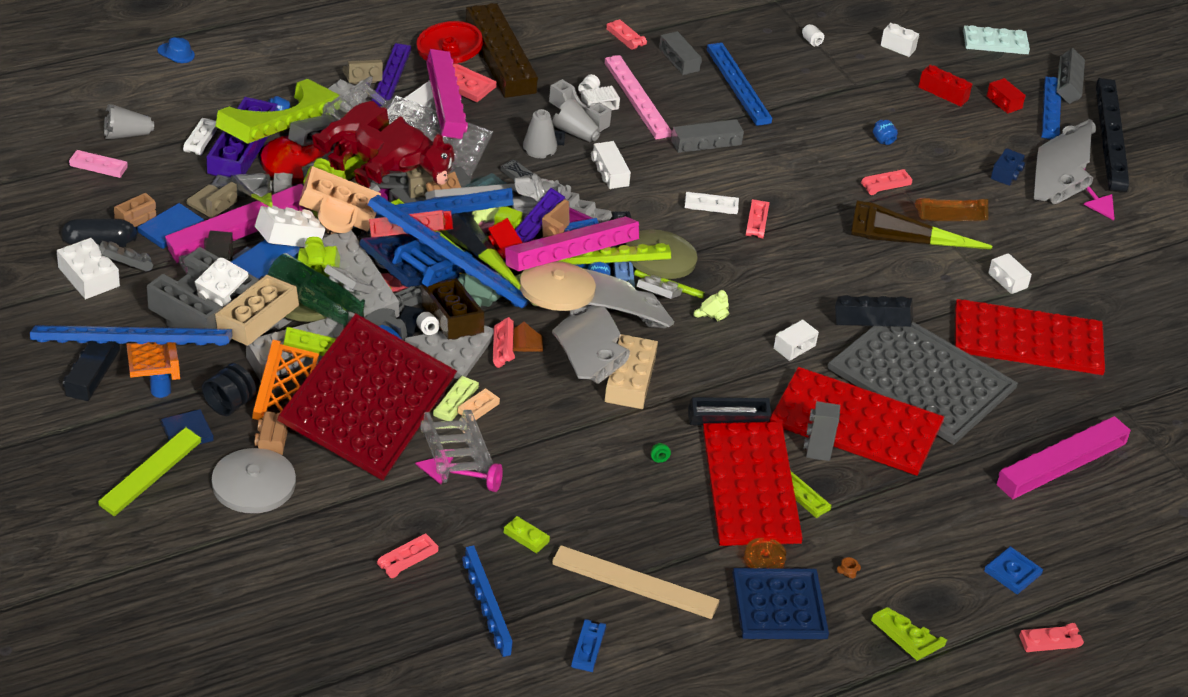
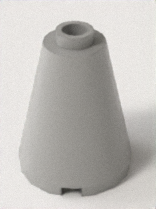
M569 98L560 106L561 111L559 115L557 113L554 115L552 124L557 129L588 142L596 141L600 136V128L578 102L572 98Z
M113 104L107 105L106 111L109 112V115L105 116L104 119L105 139L149 135L150 131L154 130V121H151V117Z
M544 109L533 113L523 141V149L531 157L546 158V155L551 154L552 156L557 151V141L551 116Z

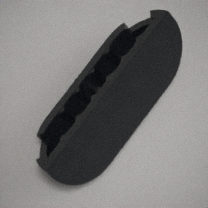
M75 219L63 226L61 238L63 242L65 241L71 245L92 238L98 246H100L102 241L108 243L114 242L123 248L126 247L127 243L136 241L137 230L133 224L123 219Z

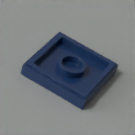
M201 409L161 419V424L169 441L185 427L201 437L200 444L213 441V434Z

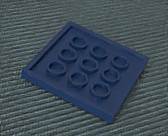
M406 234L361 239L359 245L365 249V252L374 257L378 264L384 266L391 275L400 280L403 286L424 285L422 284L423 272L405 260L397 264L392 263L397 247L417 240L415 236ZM458 273V274H456V275H454V276H451V277H449V278H447V279H445V280H450V279H455V278L458 279V276H459L460 274Z
M733 569V581L742 639H828L829 631L817 569Z

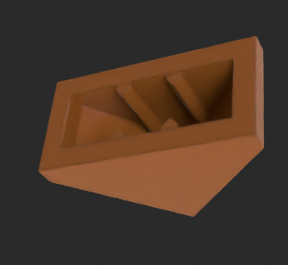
M525 322L521 323L513 329V351L543 352L542 336Z

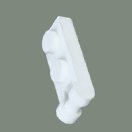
M202 118L186 140L183 148L184 152H195L196 155L201 156L204 148L218 129L215 127L216 121Z

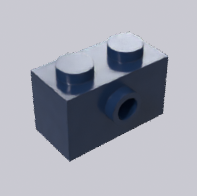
M1006 148L994 165L991 179L1010 186L1013 180H1017L1019 173L1025 167V162H1023L1025 155Z

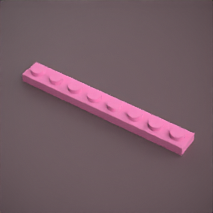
M619 55L605 58V65L654 138L671 137V129L622 57Z

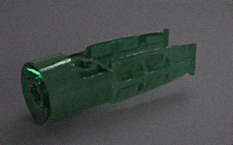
M284 253L280 255L271 265L268 271L269 276L296 286L298 301L301 304L343 325V328L348 324L349 313L344 309L363 316L364 299L360 301L339 284L308 267L290 254Z

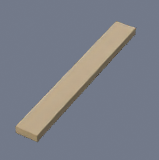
M560 546L553 559V565L709 619L713 618L719 605V599L564 546Z

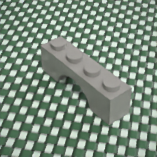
M563 79L550 86L549 102L560 109V106L566 100L572 98L578 102L600 128L599 132L610 126L612 112L610 108L600 102L591 107L584 105L579 100L575 87Z

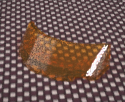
M921 198L915 200L921 220H988V199L963 201Z

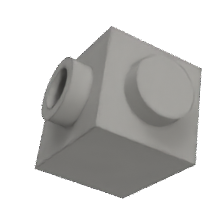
M274 173V180H270L271 191H274L275 194L293 187V174Z

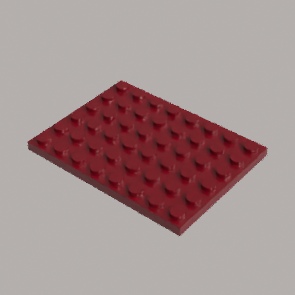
M355 313L279 414L277 420L384 481L456 376L457 370Z

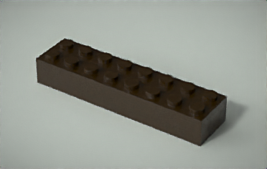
M490 3L466 7L465 22L476 26L480 30L483 39V46L480 52L504 98L536 94L538 77L498 4Z

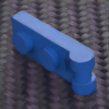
M585 619L571 667L593 672L605 634L606 624L601 622L595 624L591 623L592 620Z

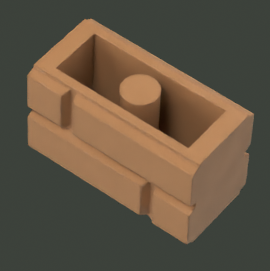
M147 193L141 194L115 206L114 217L115 219L126 220L136 227L156 217V202Z
M265 412L263 420L259 419L258 422L260 434L256 433L255 446H258L259 449H268L283 455L288 426L277 420L280 413Z

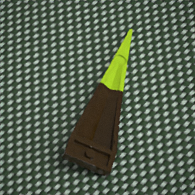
M856 201L851 235L866 237L869 240L992 249L993 247L992 245L927 225L875 203Z

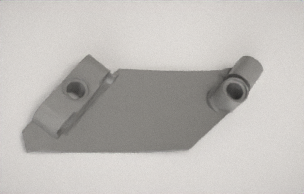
M1087 119L1076 126L1065 127L1063 134L1051 139L1038 148L1034 199L1041 201L1049 199L1053 204H1057L1092 184L1093 177L1084 170L1086 164L1090 162L1091 134L1096 131V126L1092 120Z
M584 269L593 277L596 284L594 298L587 305L601 306L637 315L648 327L664 329L674 324L673 319L652 292L637 291L631 283L625 280Z
M586 305L579 309L570 310V316L552 330V334L558 339L565 350L578 379H590L595 383H600L624 365L629 358L630 350L617 344L621 334L605 307Z

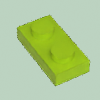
M518 516L504 527V534L535 553H538L550 540L549 535Z

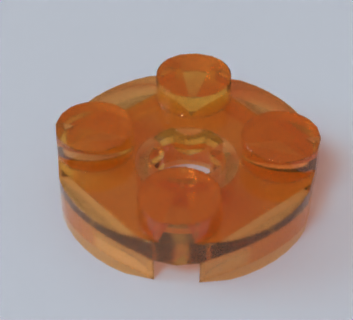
M757 538L747 544L744 561L749 568L783 569L785 566L786 550L779 542L772 539L770 542L763 541L764 538Z

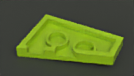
M888 607L873 614L871 619L873 623L917 661L944 647L947 639L941 636L938 639L929 634L930 630L925 627L920 629L912 625L910 619Z

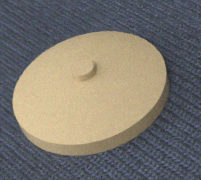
M555 261L525 269L520 278L522 294L530 302L546 309L558 311L579 309L589 304L595 295L596 284L593 277L583 268L567 262Z

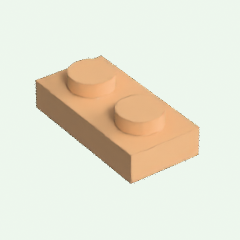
M485 388L460 405L458 413L472 423L499 405L500 398Z

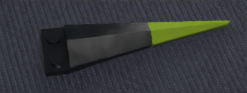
M466 212L452 214L453 229L440 230L439 232L479 257L517 289H520V283L509 267L506 266V263L472 215H468Z

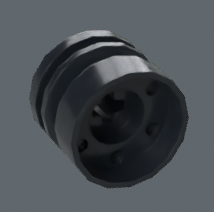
M231 363L204 381L202 393L208 405L216 413L222 416H229L237 411L241 405L246 404L255 397L256 385L251 375L242 366Z

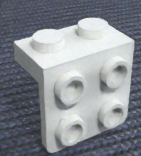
M218 258L195 281L197 294L203 300L208 298L221 305L223 309L231 302L230 295L248 278V272L224 258Z

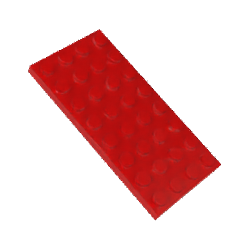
M956 300L954 346L969 355L1104 375L1105 359L1102 321L969 300Z
M801 367L797 368L770 418V422H782L783 429L809 438V435H806L808 423L812 424V421H809L810 411L815 409L816 401L840 405V416L834 447L918 476L944 421V416Z
M782 422L703 424L719 546L802 544V532Z

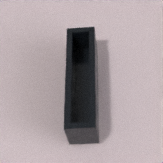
M844 295L838 296L835 305L837 325L911 327L913 321V300L904 296L851 297Z
M88 341L87 347L81 351L78 361L72 365L71 372L63 380L66 396L89 401L119 353L120 344L116 343V341H108L107 343Z
M692 397L688 406L689 425L768 422L771 417L770 399Z

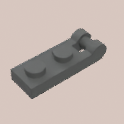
M102 241L99 246L102 256L144 271H150L153 268V263L148 253L138 254L133 249H124L114 242Z

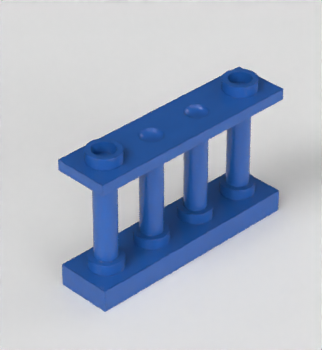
M418 239L397 247L392 263L397 264L405 260L423 272L422 284L427 287L465 271L461 267L453 265L449 259L435 253L434 249L428 245L420 243Z

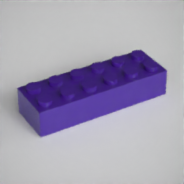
M244 97L237 109L270 112L278 111V104ZM223 131L207 155V174L231 177L234 174H246L268 136L251 143H246Z

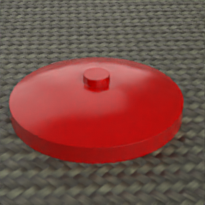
M448 21L430 26L417 39V50L424 60L427 61L430 49L450 52L453 64L473 58L483 46L480 30L472 24L460 21Z
M289 135L269 142L261 153L262 168L272 178H274V173L293 174V184L303 183L302 167L326 155V153L314 147V144L307 146L299 145L288 139Z

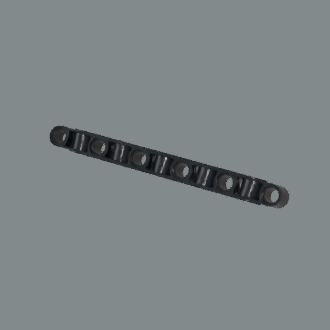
M1098 78L1096 96L1108 189L1111 191L1127 192L1129 175L1116 82L1112 79Z

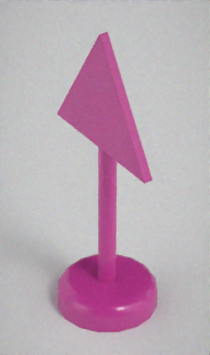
M1090 186L1087 187L1086 190L1094 200L1086 202L1084 205L1114 220L1112 194L1098 198Z
M454 453L415 463V465L439 484H442L447 472L487 479V488L492 492L499 490L502 481L503 469L502 465L498 463L492 464L487 474L449 468Z

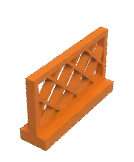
M272 340L252 419H263L267 408L273 404L277 406L280 411L279 413H281L283 409L278 402L286 397L289 401L292 397L290 395L297 392L301 386L295 377L302 373H305L306 377H308V370L311 369V373L315 368L319 353L280 344L281 341ZM282 352L291 353L294 359L285 363L281 357ZM304 357L314 358L313 363L307 367H304L300 359ZM297 361L302 370L292 374L288 366ZM285 368L289 377L280 380L277 372ZM292 379L297 388L288 392L283 384ZM280 386L285 394L275 398L272 390Z
M156 342L127 344L130 378L171 373L172 380L180 379L175 342H168L166 344H156Z

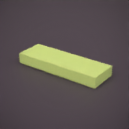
M461 376L434 409L433 416L451 423L458 414V407L471 398L478 389L479 382Z

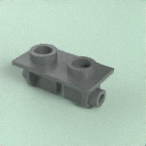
M420 285L409 287L394 294L399 301V312L404 310L405 305L413 307L422 303Z

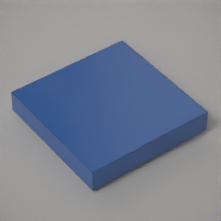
M1010 546L986 565L984 571L1018 595L1042 574L1043 569Z

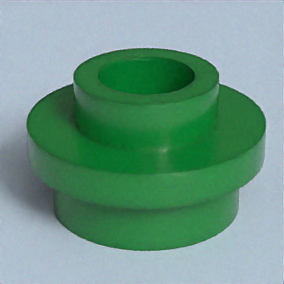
M657 443L651 449V457L658 463L666 461L671 455L669 447L663 443Z

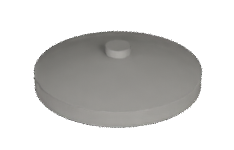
M248 448L235 451L221 459L212 473V489L216 498L226 507L243 513H263L280 507L289 500L296 486V475L292 464L281 454L268 449Z

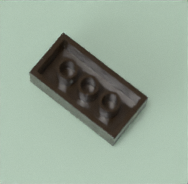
M457 278L440 281L428 287L421 285L422 306L427 312L432 313L438 319L439 328L448 340L484 333V311Z

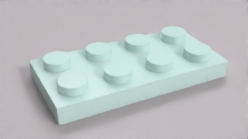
M973 25L964 26L963 34L966 49L1029 54L1030 48L1026 31L984 28Z

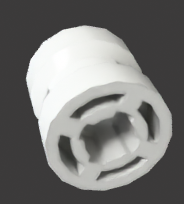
M587 75L578 86L579 92L581 93L582 90L585 91L592 88L598 89L600 80L595 75Z

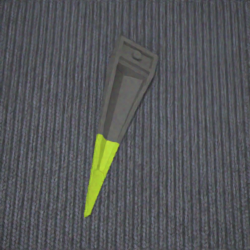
M270 174L231 175V182L237 184L238 190L269 207H273Z

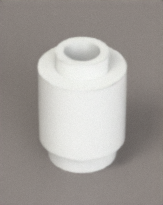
M809 24L803 28V37L812 46H818L823 42L824 34L816 26Z
M423 312L417 317V326L424 334L433 335L439 330V321L432 313Z

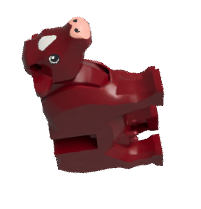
M366 101L356 105L343 118L331 122L326 129L312 135L314 147L326 154L335 143L334 152L328 155L330 167H334L335 170L345 171L347 160L354 154L359 155L366 164L354 170L355 180L357 184L366 188L371 186L372 180L380 184L382 177L389 173H404L420 165L432 176L434 183L443 185L448 180V173L451 171L452 163L455 160L453 146L449 143H444L442 135L437 134L432 141L422 131L409 125L401 116L389 124L387 108L380 107L374 101Z

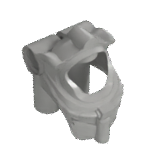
M536 174L514 178L516 191L522 196L513 197L514 205H512V209L521 211L522 220H524L550 188H553L568 200L571 195V186H563L558 180L552 183L547 179H541Z

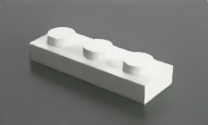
M686 192L685 208L727 214L738 213L739 198Z

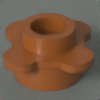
M847 557L842 559L841 566L837 567V572L849 578H855L861 566L854 558Z

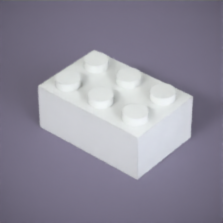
M261 206L255 224L256 229L268 243L305 247L306 239L314 236L322 239L325 232V227L311 211L305 209L297 211L289 207L280 209L276 206Z
M92 238L57 250L58 268L85 299L120 286L118 268L108 257L102 256L99 246Z

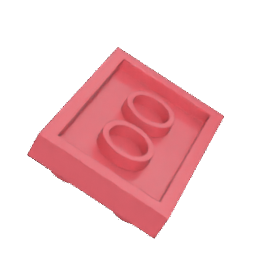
M453 64L455 76H457V85H459V94L478 102L496 88V81L459 64Z

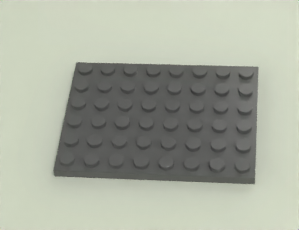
M913 321L911 327L873 326L828 364L829 370L860 388L944 416L943 424L937 435L953 445L1017 388L1018 384L1016 381Z

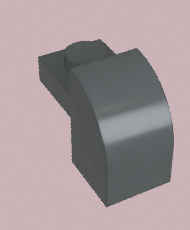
M388 308L377 309L365 318L377 326L385 325L392 328L402 340L407 337L406 325L401 319H396L395 310Z

